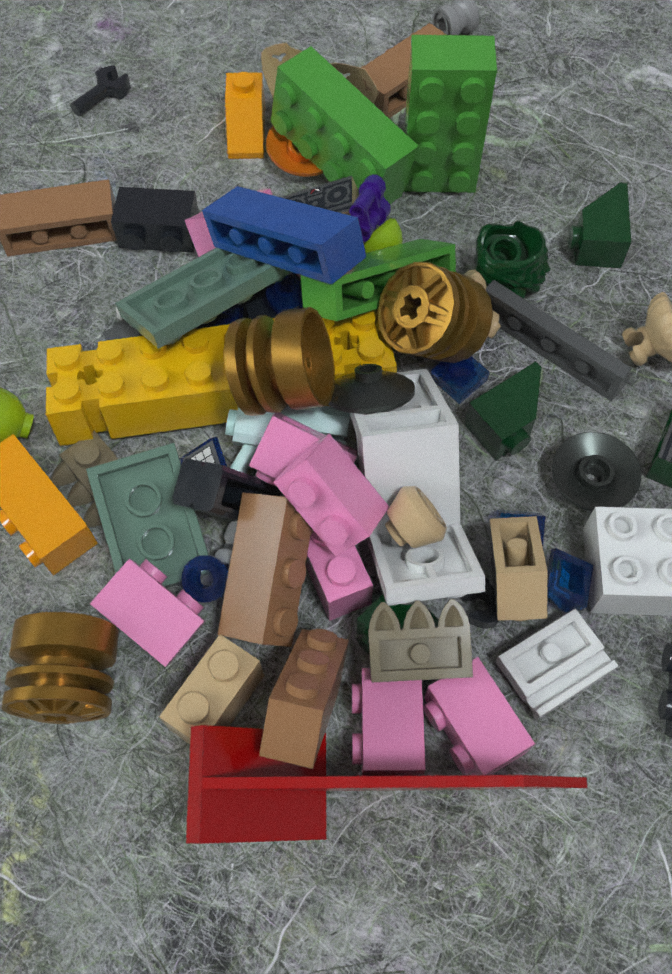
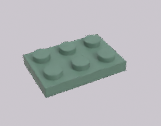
M175 443L86 469L115 573L120 570L129 558L139 565L147 559L167 576L166 580L162 583L166 588L214 573L196 511L173 504L172 497L181 468Z

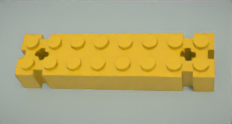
M378 309L340 321L322 318L332 346L335 380L354 373V369L363 364H377L384 371L397 373L392 346L387 344L380 331ZM230 324L192 329L182 335L177 342L165 345L159 349L144 336L99 341L97 350L83 351L81 344L47 348L46 374L52 387H46V417L59 445H71L78 441L93 439V431L96 433L109 431L111 439L227 423L229 409L238 410V406L229 388L224 362L225 334Z

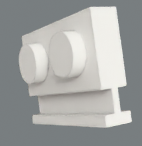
M576 609L504 652L496 660L497 665L522 701H526L533 711L532 715L536 721L601 680L618 667L615 660L611 661L603 650L605 647Z

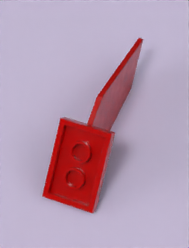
M212 725L191 726L186 843L210 844L326 840V791L588 788L587 777L540 775L326 776V733L324 734L314 767L310 769L259 756L264 729Z

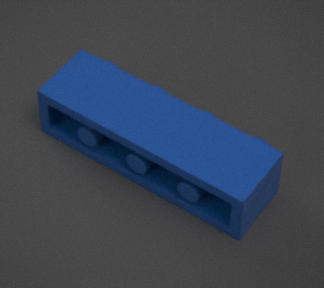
M239 186L202 210L214 247L330 285L366 258L358 217Z

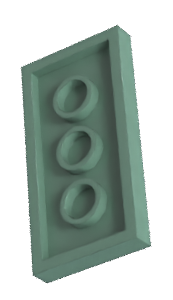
M214 248L115 304L120 316L159 349L165 345L177 342L182 335L199 325L215 320L218 314L232 306L248 301L252 298L253 294L265 287L283 281L291 272L232 252Z

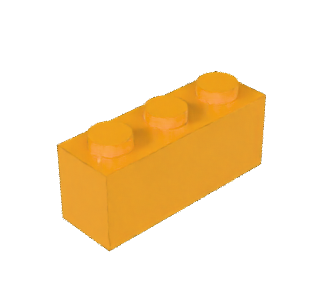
M12 434L0 442V523L10 536L19 531L26 540L19 545V548L35 568L44 563L54 576L97 545L98 542L87 524L17 437Z

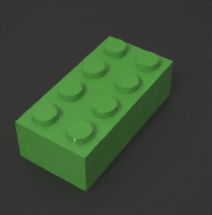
M411 36L404 133L419 147L403 192L476 193L497 74L495 36Z
M312 46L277 67L270 121L276 131L284 135L288 140L290 139L304 158L309 159L320 170H323L329 182L352 176L359 190L360 185L367 176L378 175L386 184L384 198L389 204L400 198L419 146Z

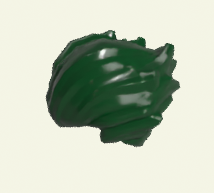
M519 220L515 221L514 224L502 225L494 223L483 226L477 236L474 262L476 271L482 275L486 286L495 280L523 299L527 291L533 294L539 292L540 285L546 281V273L551 270L548 264V249L545 245L546 240L543 232Z

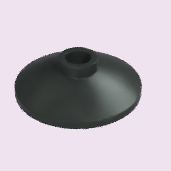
M363 364L357 366L354 369V373L335 380L333 396L328 405L348 413L369 414L385 412L408 403L415 395V385L408 377L384 371L380 365Z
M584 432L568 438L559 446L552 461V477L559 492L570 503L587 511L593 512L595 506L624 507L634 498L641 484V467L636 455L621 440L605 433ZM591 474L596 476L599 479V482H594L590 480L589 478H587L586 475Z

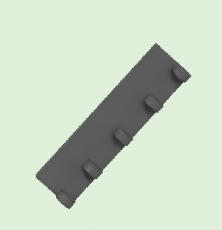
M495 280L487 286L486 292L490 296L492 310L500 315L498 323L501 325V330L610 401L627 384L632 376L630 373L632 368Z

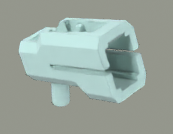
M288 404L280 412L320 433L330 434L335 440L346 444L344 437H347L350 420L348 412H343L329 406L296 410L291 409ZM239 407L238 410L229 409L225 435L233 436V445L243 446L229 468L247 474L250 469L249 464L274 413L266 412L264 415L250 416L245 415Z

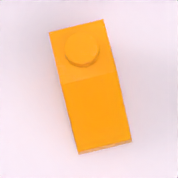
M262 72L226 73L225 110L228 159L264 158L265 96Z

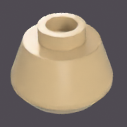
M417 486L402 487L387 510L390 520L385 523V527L389 534L401 547L408 543L412 548H418L442 541L447 526L435 506Z

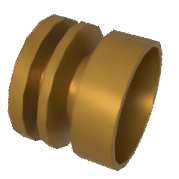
M413 262L401 267L386 283L380 295L377 312L382 335L387 344L398 352L450 363L468 359L482 347L490 333L493 318L491 299L482 284L471 277L449 271L446 268L428 262Z
M307 307L283 311L276 315L275 320L266 315H260L252 320L243 318L230 323L225 334L224 343L225 372L232 396L237 406L245 415L257 416L264 415L266 412L279 413L287 404L291 409L296 410L324 407L329 404L334 392V358L327 328L316 309Z
M40 612L27 614L15 619L9 657L16 663L24 666L7 672L5 684L11 689L4 692L1 709L10 715L50 724L96 721L108 717L111 713L112 700L105 694L110 693L113 689L114 680L110 675L102 673L100 670L112 667L116 662L119 635L117 627L102 618L69 612Z

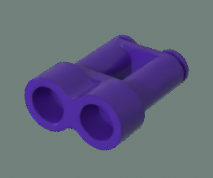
M369 175L365 178L359 187L358 197L349 209L351 216L358 217L363 242L369 240L376 227L382 225L391 212V206L384 198L386 184L378 175Z

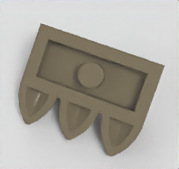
M93 431V439L78 441L59 454L62 461L57 465L50 478L55 486H64L77 481L69 491L66 499L71 506H81L94 501L83 518L88 527H96L102 524L86 469L118 459L100 436Z
M450 599L445 604L439 617L438 626H435L429 610L419 600H416L408 610L403 628H400L395 613L385 602H381L375 609L368 630L371 683L473 677L470 624L464 609L455 599Z

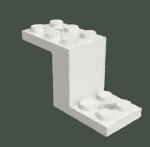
M427 369L397 372V374L411 379L415 385V395L408 403L385 412L369 414L349 413L356 431L359 470L389 507L402 487L417 486L435 506L443 518L447 530L444 539L440 542L418 548H412L406 543L401 547L385 527V523L390 520L386 511L370 537L367 538L386 604L388 606L398 604L410 605L416 600L425 601L446 597L458 598L466 594L485 592V574L460 524L459 424Z

